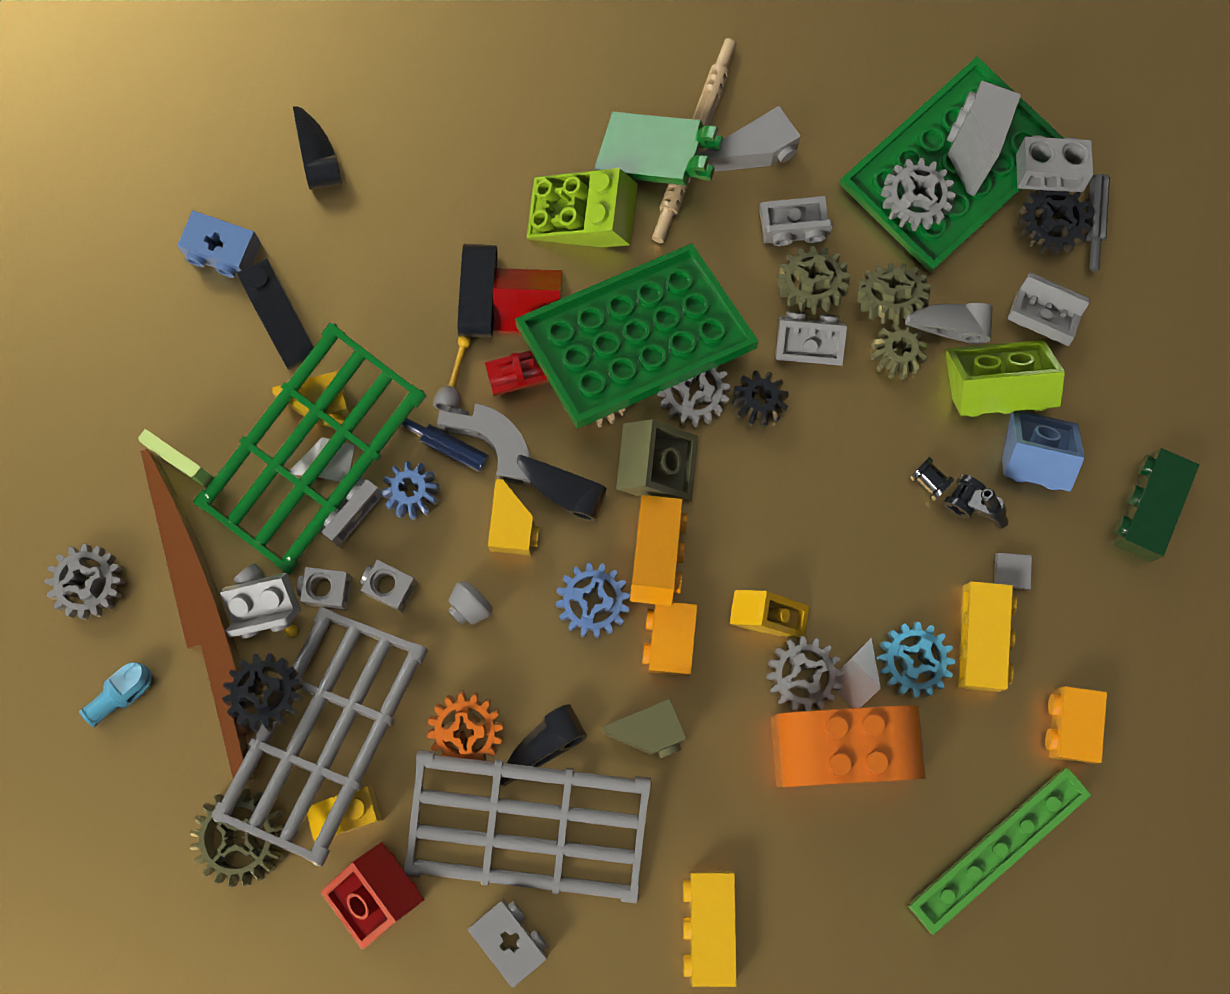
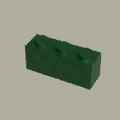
M1160 448L1151 455H1146L1138 468V473L1142 474L1138 485H1134L1126 498V503L1130 504L1126 515H1122L1114 528V533L1117 534L1114 545L1151 562L1164 557L1200 464L1163 448Z

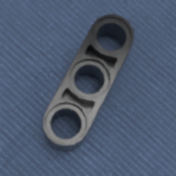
M463 244L458 306V336L492 338L493 285L498 262L497 245Z

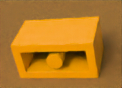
M672 602L671 606L655 604L654 609H647L646 629L652 630L651 644L644 643L642 664H649L648 673L685 677L691 675L697 604Z
M1067 686L1054 689V694L1050 695L1048 702V712L1052 715L1051 729L1047 730L1045 746L1049 750V758L1088 764L1102 763L1107 692Z

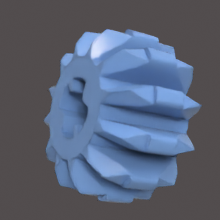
M406 461L404 464L405 471L401 472L397 466H393L392 471L395 474V478L384 477V483L390 487L381 490V495L385 498H390L385 505L389 510L397 508L396 515L399 518H402L408 510L410 518L414 520L417 518V509H421L427 515L430 511L425 504L427 502L435 505L438 503V499L432 493L440 491V486L438 483H431L436 476L433 471L424 473V464L419 463L413 471L410 461ZM414 484L418 491L413 490L415 495L408 497L404 489L408 491L407 486Z

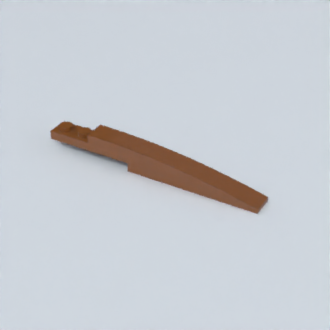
M147 449L140 452L186 646L194 651H203L231 773L234 779L249 750L246 735L250 733L249 724L243 728L236 722L238 717L232 718L227 713L231 706L226 705L222 698L231 693L223 687L224 683H233L234 678L230 675V670H236L237 672L242 670L240 656L234 637L227 638L225 630L230 626L202 549L181 502L157 456ZM255 772L252 773L250 779L256 778Z

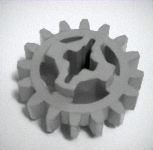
M920 158L917 165H913L912 161L907 159L903 168L897 164L892 174L887 175L884 182L886 186L881 191V196L886 197L882 207L883 209H892L889 215L890 220L896 217L901 219L899 227H904L908 222L911 223L912 231H916L919 224H923V227L929 230L933 221L939 225L944 219V215H948L952 208L950 203L954 200L956 193L949 190H951L954 182L953 180H944L948 171L944 169L937 172L935 170L936 162H932L928 167L925 166L924 158ZM897 186L900 187L898 191L902 195V198L900 200L897 195ZM936 189H937L938 196H939V201H938V203L936 202V201L938 200V198H937V196L934 194V192H935Z
M717 366L657 393V396L665 397L660 403L661 408H671L668 415L670 419L679 415L681 417L680 425H684L687 419H691L693 426L697 427L701 418L707 424H710L712 420L711 413L720 416L723 411L720 405H727L729 397L724 395V393L729 392L731 386L730 384L722 383L727 377V372L718 373ZM705 375L712 379L715 386L708 383ZM698 379V391L693 395L692 400L689 401V389L692 388V385ZM672 391L673 394L678 395L682 401V406L676 402L672 395ZM702 404L708 405L703 409L694 410L695 407Z
M82 544L80 552L70 546L68 547V557L58 554L56 558L60 564L57 567H48V570L54 573V576L45 580V584L53 586V590L49 591L46 595L48 598L58 599L53 607L61 611L65 609L66 616L74 618L78 613L80 619L88 620L91 612L94 616L101 617V608L103 606L109 609L114 608L113 603L110 601L112 597H122V594L116 590V587L125 584V580L118 578L116 574L120 573L123 567L113 564L116 557L111 553L105 554V549L96 546L92 551L90 545ZM86 560H95L98 563H100L101 566H94L91 568L90 564H88ZM79 596L80 600L84 601V604H76L69 597Z
M805 636L799 638L797 646H795L791 639L786 641L787 651L778 647L774 652L779 660H769L768 665L775 669L774 672L766 675V679L775 680L776 684L770 689V692L776 693L779 691L781 697L778 703L782 704L787 700L790 701V711L793 712L796 711L799 705H802L803 711H811V704H814L818 710L823 709L824 703L822 699H826L829 702L834 701L836 698L830 691L842 688V685L835 681V677L844 674L843 670L835 669L834 664L840 660L839 656L830 658L828 654L832 647L828 645L823 649L818 648L819 639L817 638L810 645L807 644ZM802 652L812 653L820 661L815 662L807 659ZM787 658H789L791 665L789 674L782 678L783 665ZM800 666L803 670L818 669L808 678L810 684L805 679L791 681L801 672ZM827 671V682L821 691L819 681L822 673ZM796 688L802 690L808 698L795 696L789 689Z

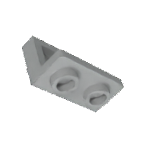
M825 196L760 202L759 210L764 244L773 243L774 246H785L793 241L806 240L807 243H817L825 238H829L833 224L832 220L828 219Z
M1029 273L1015 295L1007 319L1069 346L1075 338L1080 318L1088 307L1090 299L1034 273Z

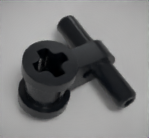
M960 474L956 480L958 485L951 497L947 496L943 502L944 507L953 514L965 519H970L972 514L976 513L993 520L998 528L1006 527L1008 525V518L1003 500L996 496L993 489L986 488L976 478Z

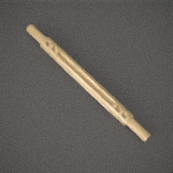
M725 39L718 60L710 69L692 118L694 120H701L704 126L711 124L730 71L728 67L737 45L733 39ZM698 147L696 155H698L701 152L702 148ZM689 177L686 186L668 184L659 207L661 214L652 236V240L655 242L664 243L673 216L678 215L691 177Z

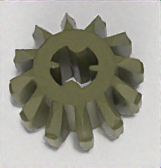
M894 323L891 324L889 330L885 328L880 329L878 332L879 338L873 339L871 347L875 351L870 356L871 360L881 361L876 367L877 372L883 371L886 368L889 370L887 374L888 379H892L896 372H898L902 380L907 379L909 372L917 374L921 369L919 364H924L928 358L923 353L927 349L928 343L918 341L922 335L921 331H916L912 334L910 333L911 326L905 324L904 328L900 330L899 326ZM896 347L903 349L901 352L902 356L895 353L897 351Z

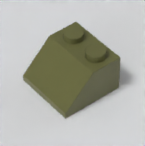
M653 419L623 423L616 489L639 497L641 495L682 499L685 502L692 501L698 436Z
M670 699L603 726L605 736L649 755L659 753L660 758L682 750L679 743L686 740Z

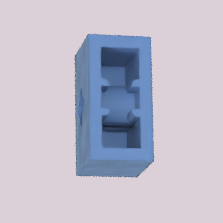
M192 210L177 246L185 255L187 262L198 267H204L207 264L215 267V270L220 274L234 278L238 272L252 266L261 242L252 230Z

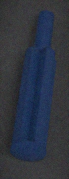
M408 418L401 424L402 427L421 436L420 442L479 473L482 472L488 462V454L430 424L428 427H424Z

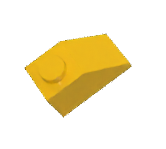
M338 371L308 378L298 392L315 403ZM281 385L271 387L273 395L277 397L282 390ZM345 386L325 411L340 424L344 422V419L351 412ZM294 397L287 405L288 408L302 416H305L309 411L307 407ZM321 418L316 423L325 427H331Z
M496 479L488 548L491 552L531 556V548L538 547L540 527L534 526L533 516L503 479Z
M735 590L729 624L751 631L799 639L801 636H805L809 606L769 591Z
M365 786L359 792L356 791L335 836L383 821L374 786ZM337 796L311 805L307 818L314 842Z

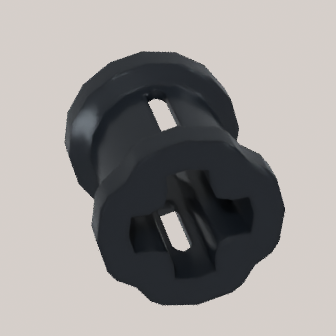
M929 457L909 479L912 482L917 481L931 494L930 499L935 501L955 479L952 476L947 477L932 464L933 460Z

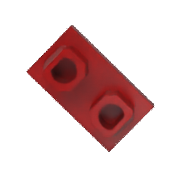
M531 350L518 354L517 352L510 354L511 356L484 362L493 396L549 382Z

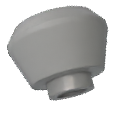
M467 581L456 583L448 600L452 605L448 612L461 625L466 621L473 625L491 616V604L477 589Z

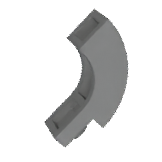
M475 403L473 416H469V412L458 408H450L449 412L439 410L437 425L440 430L446 433L481 439L494 449L498 457L497 479H503L505 483L532 487L531 481L517 464L518 455L530 457L528 447L520 431L506 416L490 407Z

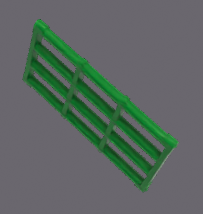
M331 322L321 333L323 335L290 380L287 383L284 381L281 385L282 390L246 437L242 436L239 440L241 444L205 490L202 489L193 500L197 507L208 512L288 575H291L300 563L298 559L324 527L327 517L334 510H340L338 507L372 462L374 460L378 461L381 457L380 452L414 407L418 408L427 396L423 390H419L413 384L407 382L348 337L345 332L338 328L337 324ZM339 338L355 351L317 401L313 403L298 392V390ZM367 359L382 372L344 422L340 424L325 411L364 360ZM394 380L409 391V393L368 445L352 432L391 381ZM294 397L307 407L309 411L275 456L271 457L258 447L257 444ZM321 418L337 431L302 477L299 478L284 467V465ZM349 439L364 452L328 499H326L311 486L345 441ZM252 452L268 465L229 516H226L213 506L212 503ZM280 473L295 486L256 537H254L239 524L276 475ZM307 494L322 505V507L283 558H281L266 545L303 496Z

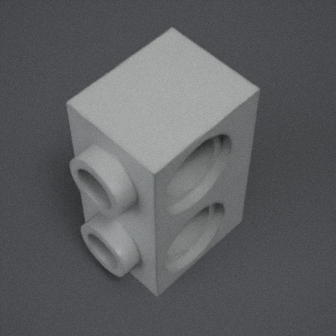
M1040 135L1025 137L1016 154L1017 189L1083 192L1093 176L1091 140H1079L1074 137L1065 139L1046 138Z

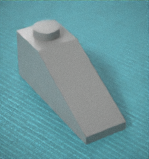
M777 106L724 138L721 151L706 149L698 155L708 156V165L714 166V172L767 167L778 161L784 163L791 159L797 153L801 136L780 106Z

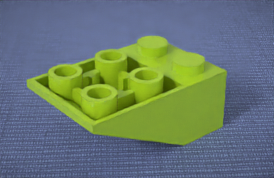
M621 168L534 177L526 238L536 241L600 248L631 245L638 184Z

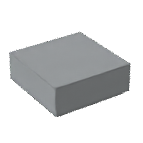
M996 553L994 559V584L1013 585V590H1030L1032 555Z

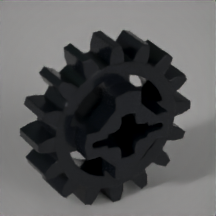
M1037 190L1035 193L1031 192L1025 199L1026 203H1023L1019 209V212L1023 215L1018 220V225L1026 226L1021 236H1031L1030 247L1038 243L1041 245L1040 253L1044 254L1048 248H1052L1053 254L1058 255L1062 248L1069 253L1075 245L1079 246L1084 241V235L1091 230V226L1087 223L1091 220L1093 214L1084 212L1089 202H1079L1078 198L1081 192H1076L1072 195L1069 191Z
M272 653L267 654L265 661H262L258 654H253V663L251 664L242 659L240 661L242 670L240 672L230 670L229 672L234 678L233 683L227 682L223 685L227 691L231 692L222 698L226 705L231 706L227 713L232 718L238 717L236 722L244 728L249 724L254 732L259 731L261 724L269 732L273 731V722L278 721L283 726L286 725L284 715L286 713L296 715L297 712L292 707L293 702H302L303 699L295 692L303 688L301 681L294 679L298 672L294 667L288 668L289 663L283 657L276 662V658ZM268 671L278 673L283 679L278 677L271 678L268 675ZM265 685L268 689L264 690L263 692L262 688H264ZM263 693L264 697L261 700L258 696ZM243 706H255L258 714L246 711Z

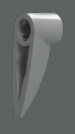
M985 303L937 304L909 314L905 324L946 338L966 343L982 344L991 341L993 307Z

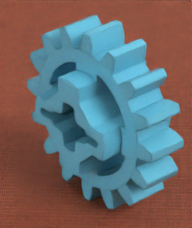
M920 622L913 623L912 630L909 629L906 623L900 625V635L894 630L890 631L887 635L891 643L887 641L880 643V647L886 653L877 656V660L885 662L886 666L879 671L880 675L889 674L891 677L886 685L889 687L898 684L897 694L903 695L909 689L911 698H918L920 690H922L926 697L933 695L932 686L938 690L943 689L945 686L941 678L949 679L953 675L946 667L955 664V660L947 658L946 654L953 649L952 645L943 646L941 643L946 635L942 633L935 637L933 635L934 626L930 625L923 631ZM906 638H917L913 646L909 647L899 644ZM931 647L934 648L938 660L934 659ZM918 653V660L922 664L913 667L914 660L909 658V656ZM894 660L898 661L901 669L900 674L896 670ZM920 673L932 676L924 683H914Z

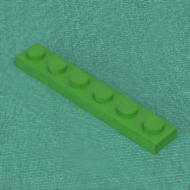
M1063 767L907 906L930 934L934 935L1091 796L1090 792L1068 767Z

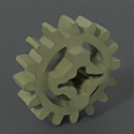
M811 246L808 253L799 248L797 257L788 254L786 264H780L777 278V286L780 287V297H788L787 305L789 307L797 303L800 313L806 307L811 308L812 315H816L817 308L822 307L825 312H829L830 303L839 306L841 304V296H847L850 282V273H847V263H839L840 255L838 253L831 257L828 256V248L826 247L821 253L816 252L815 246Z
M889 263L887 269L877 265L875 273L866 271L865 279L859 280L857 302L861 303L862 312L869 311V318L871 320L879 316L881 317L882 324H885L888 319H893L894 324L899 325L900 319L904 318L906 320L909 314L929 306L931 285L927 284L926 275L918 276V268L908 271L904 263L900 268H895L893 263Z

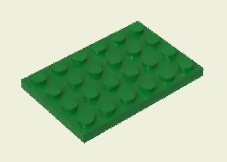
M978 56L847 172L839 182L930 273L939 267L1022 190L1017 189L1016 154L1025 137L1040 135L1046 138L1065 139L1020 97L1000 155L975 196L968 194L948 156L952 142L947 141V137L952 124L956 121L969 91L975 93L981 81L1015 92ZM924 158L925 166L929 167L932 162H936L935 170L937 172L944 169L948 171L944 180H953L954 184L949 191L956 194L954 200L950 203L952 205L948 215H944V219L939 225L933 221L930 229L926 230L923 224H919L917 230L912 231L911 223L907 222L901 228L899 227L901 220L899 217L892 220L889 219L892 209H883L882 205L886 197L881 196V191L886 186L884 182L887 175L892 174L897 164L903 168L906 160L910 159L913 165H917L919 159ZM897 186V195L900 200L902 198V195L898 191L900 187ZM936 189L935 192H934V194H935V195L937 196V198H938V200L936 201V202L938 203V201H939V196H938V192H937V189Z
M693 243L515 318L516 327L577 429L744 355L758 347V339Z

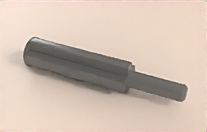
M1105 174L1093 175L1090 179L1088 213H1092L1093 217L1087 223L1091 226V230L1087 233L1086 241H1091L1089 269L1093 272L1100 269L1101 241H1106L1110 177Z

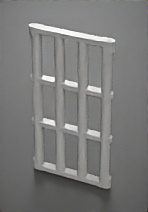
M320 607L313 620L315 624L292 666L298 672L294 679L301 681L331 622L348 629L319 686L316 687L301 681L303 688L299 690L313 695V698L285 751L268 745L279 722H273V731L270 732L262 724L256 737L251 738L248 744L250 748L222 802L217 803L211 818L215 822L233 826L313 862L316 866L320 865L323 867L330 852L328 848L356 791H360L362 784H360L387 727L392 726L394 722L392 717L418 664H422L428 649L423 645L406 641L336 614L327 608ZM360 634L377 639L378 642L349 699L331 693ZM392 645L409 653L378 712L363 706L362 703ZM326 701L344 709L317 763L314 764L298 756ZM358 713L375 721L348 776L345 777L329 769ZM264 752L281 760L247 824L231 817V814ZM295 765L312 773L280 836L277 837L261 829ZM326 778L343 786L311 851L293 844V841Z
M418 750L407 855L403 871L407 876L420 877L421 875L479 881L481 885L487 886L489 883L529 887L552 890L553 894H559V891L595 895L619 898L621 902L637 904L647 803L650 787L652 786L650 777L635 776V779L575 772L573 771L574 768H566V770L508 764L503 763V760L499 759L491 762L435 755V752ZM425 768L493 776L491 797L423 789ZM501 777L564 784L562 806L499 798ZM580 786L641 794L639 815L569 807L571 787ZM421 803L489 811L487 832L419 824ZM497 812L560 820L558 841L495 833ZM574 821L637 829L635 850L565 842L567 822ZM417 838L485 846L483 867L415 859ZM493 848L556 855L554 876L491 868ZM563 856L633 864L631 885L561 877Z

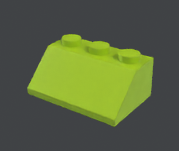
M1044 340L946 348L951 396L960 416L976 417L981 414L997 412L1010 414L1020 410L1032 409L1043 411L1048 408L1061 407L1065 371Z

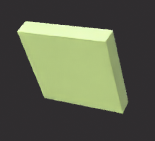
M144 429L138 437L140 443L203 487L207 488L215 478L148 430Z

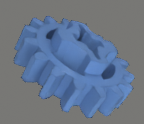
M587 563L585 572H581L577 566L574 567V578L566 575L563 577L567 587L557 588V594L564 597L563 600L555 602L556 608H565V611L559 616L560 620L570 619L571 622L568 629L572 632L577 627H580L581 637L584 638L588 630L593 631L596 639L599 638L601 629H605L609 635L612 634L611 624L613 622L620 626L623 624L619 614L629 613V607L622 604L623 601L630 599V593L621 592L626 586V581L616 582L617 571L613 570L606 574L605 564L602 563L598 571L593 570L591 563ZM592 579L591 584L582 589L576 587L580 582ZM605 582L614 590L616 600L607 596L603 589ZM598 587V600L602 604H595L594 609H591V613L588 615V602L584 598H590L592 593L595 592V588ZM570 602L580 606L582 610L581 620L573 613ZM604 612L612 613L607 619L594 623L596 616Z

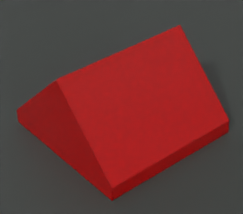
M497 268L493 285L494 333L521 334L516 327L515 318L560 300L562 296V270Z

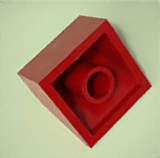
M380 842L353 861L321 891V894L362 950L425 900L415 883L409 879L398 864L395 856L386 848L383 842Z

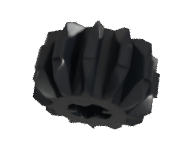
M757 370L753 371L752 380L743 375L740 379L741 386H734L732 393L737 397L732 400L731 405L735 408H741L737 413L738 419L749 416V427H752L757 419L761 427L766 428L768 418L772 422L777 423L780 420L779 413H785L788 405L783 401L788 398L789 393L788 391L779 390L783 385L782 379L776 380L774 383L771 382V371L766 373L764 379L761 378ZM756 394H760L761 399H766L764 404H760L758 399H754Z

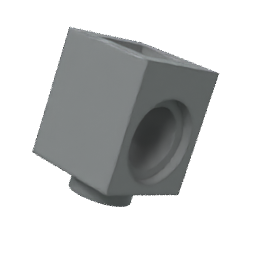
M376 560L374 566L369 565L366 568L360 584L363 585L361 591L365 595L402 613L418 582L413 577ZM385 577H393L395 579V586L392 591L380 593L378 589L379 582Z
M305 567L304 576H299L297 582V596H301L300 602L306 606L347 610L352 576L343 571ZM324 580L330 581V592L326 596L317 597L315 589L318 583Z

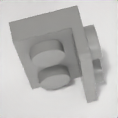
M787 311L786 316H778L779 327L775 359L842 366L847 325L843 321H839L840 316L820 314L819 319L806 318V313Z
M361 477L338 507L340 510H334L327 517L324 527L320 532L340 547L383 497L381 491L368 479L365 480Z
M287 573L227 586L220 591L232 622L225 630L227 638L239 635L243 639L258 634L261 630L270 628L273 632L283 630L292 624L291 621L301 611Z

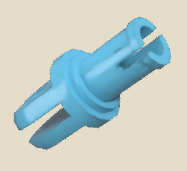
M130 662L124 665L103 682L104 691L79 710L80 715L90 726L92 725L95 728L97 724L116 708H128L151 686L152 675L150 670L139 662Z

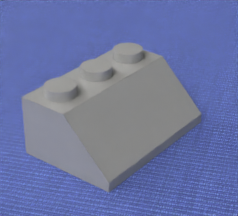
M981 81L975 93L969 91L964 105L961 107L956 121L953 122L947 137V141L952 142L948 156L967 193L975 196L1000 155L1021 96L1019 93L985 81Z

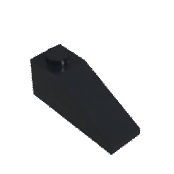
M266 258L238 272L237 275L287 369L289 370L302 364L314 346L268 259Z

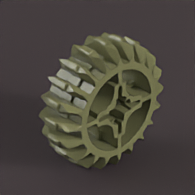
M245 788L235 808L244 807L254 812L263 793L256 792L251 799L250 789ZM222 794L214 796L215 805L218 802H222L224 798ZM205 803L202 806L208 816H195L194 821L202 826L201 829L190 831L191 836L199 837V843H193L190 845L191 851L201 850L202 854L196 857L194 862L196 864L208 863L203 870L205 876L211 875L216 871L215 883H222L227 877L228 886L235 887L240 878L243 886L251 885L252 875L257 881L265 879L263 868L269 872L276 869V865L271 860V857L274 859H283L284 853L277 850L276 845L265 841L264 848L261 850L262 846L257 842L256 836L246 832L245 836L242 837L246 838L245 842L235 844L233 840L236 838L233 836L234 832L242 830L221 822H215L211 818L215 806L210 803ZM282 810L269 813L264 823L265 832L279 837V832L283 830L285 824L277 825L276 820L284 815ZM245 818L242 822L248 824L250 818ZM215 828L222 834V843L217 851L214 846ZM238 851L246 856H251L255 860L246 867H235L225 862L228 857L234 856Z

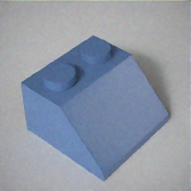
M1021 410L1011 413L1002 456L1004 476L1016 482L1027 481L1043 485L1050 490L1061 489L1071 492L1085 459L1078 424Z

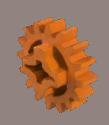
M460 691L456 701L450 694L447 695L444 699L446 707L438 703L434 711L439 716H430L427 722L435 726V728L427 732V738L436 739L431 750L437 751L441 749L443 752L441 756L486 761L485 753L494 757L497 749L492 743L501 744L503 736L496 733L504 728V722L495 721L500 710L494 709L490 711L488 707L491 699L487 698L483 703L479 702L478 692H474L471 699H467L465 692ZM456 709L454 722L443 724L445 717ZM472 709L479 712L484 718L480 719L472 712ZM463 719L467 729H473L468 740L464 731H458L463 723ZM488 735L485 744L475 750L476 740ZM447 741H451L459 750L453 748Z

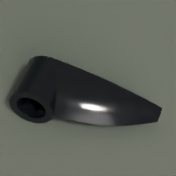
M293 106L309 190L342 184L337 158L324 130L304 109Z
M518 455L517 464L541 493L568 510V513L581 519L597 521L607 490L605 486L533 458Z
M571 704L563 705L547 714L543 719L544 721L533 729L516 747L507 763L540 767L586 739L587 734ZM501 777V786H506L517 779Z

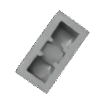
M503 899L467 930L513 988L547 960L548 955L544 950L549 946L537 930L530 933L522 922L526 916L514 901L508 904ZM505 931L509 935L515 932L519 935V939L516 942L517 949L512 945L507 948L503 945V941L506 938L504 935Z

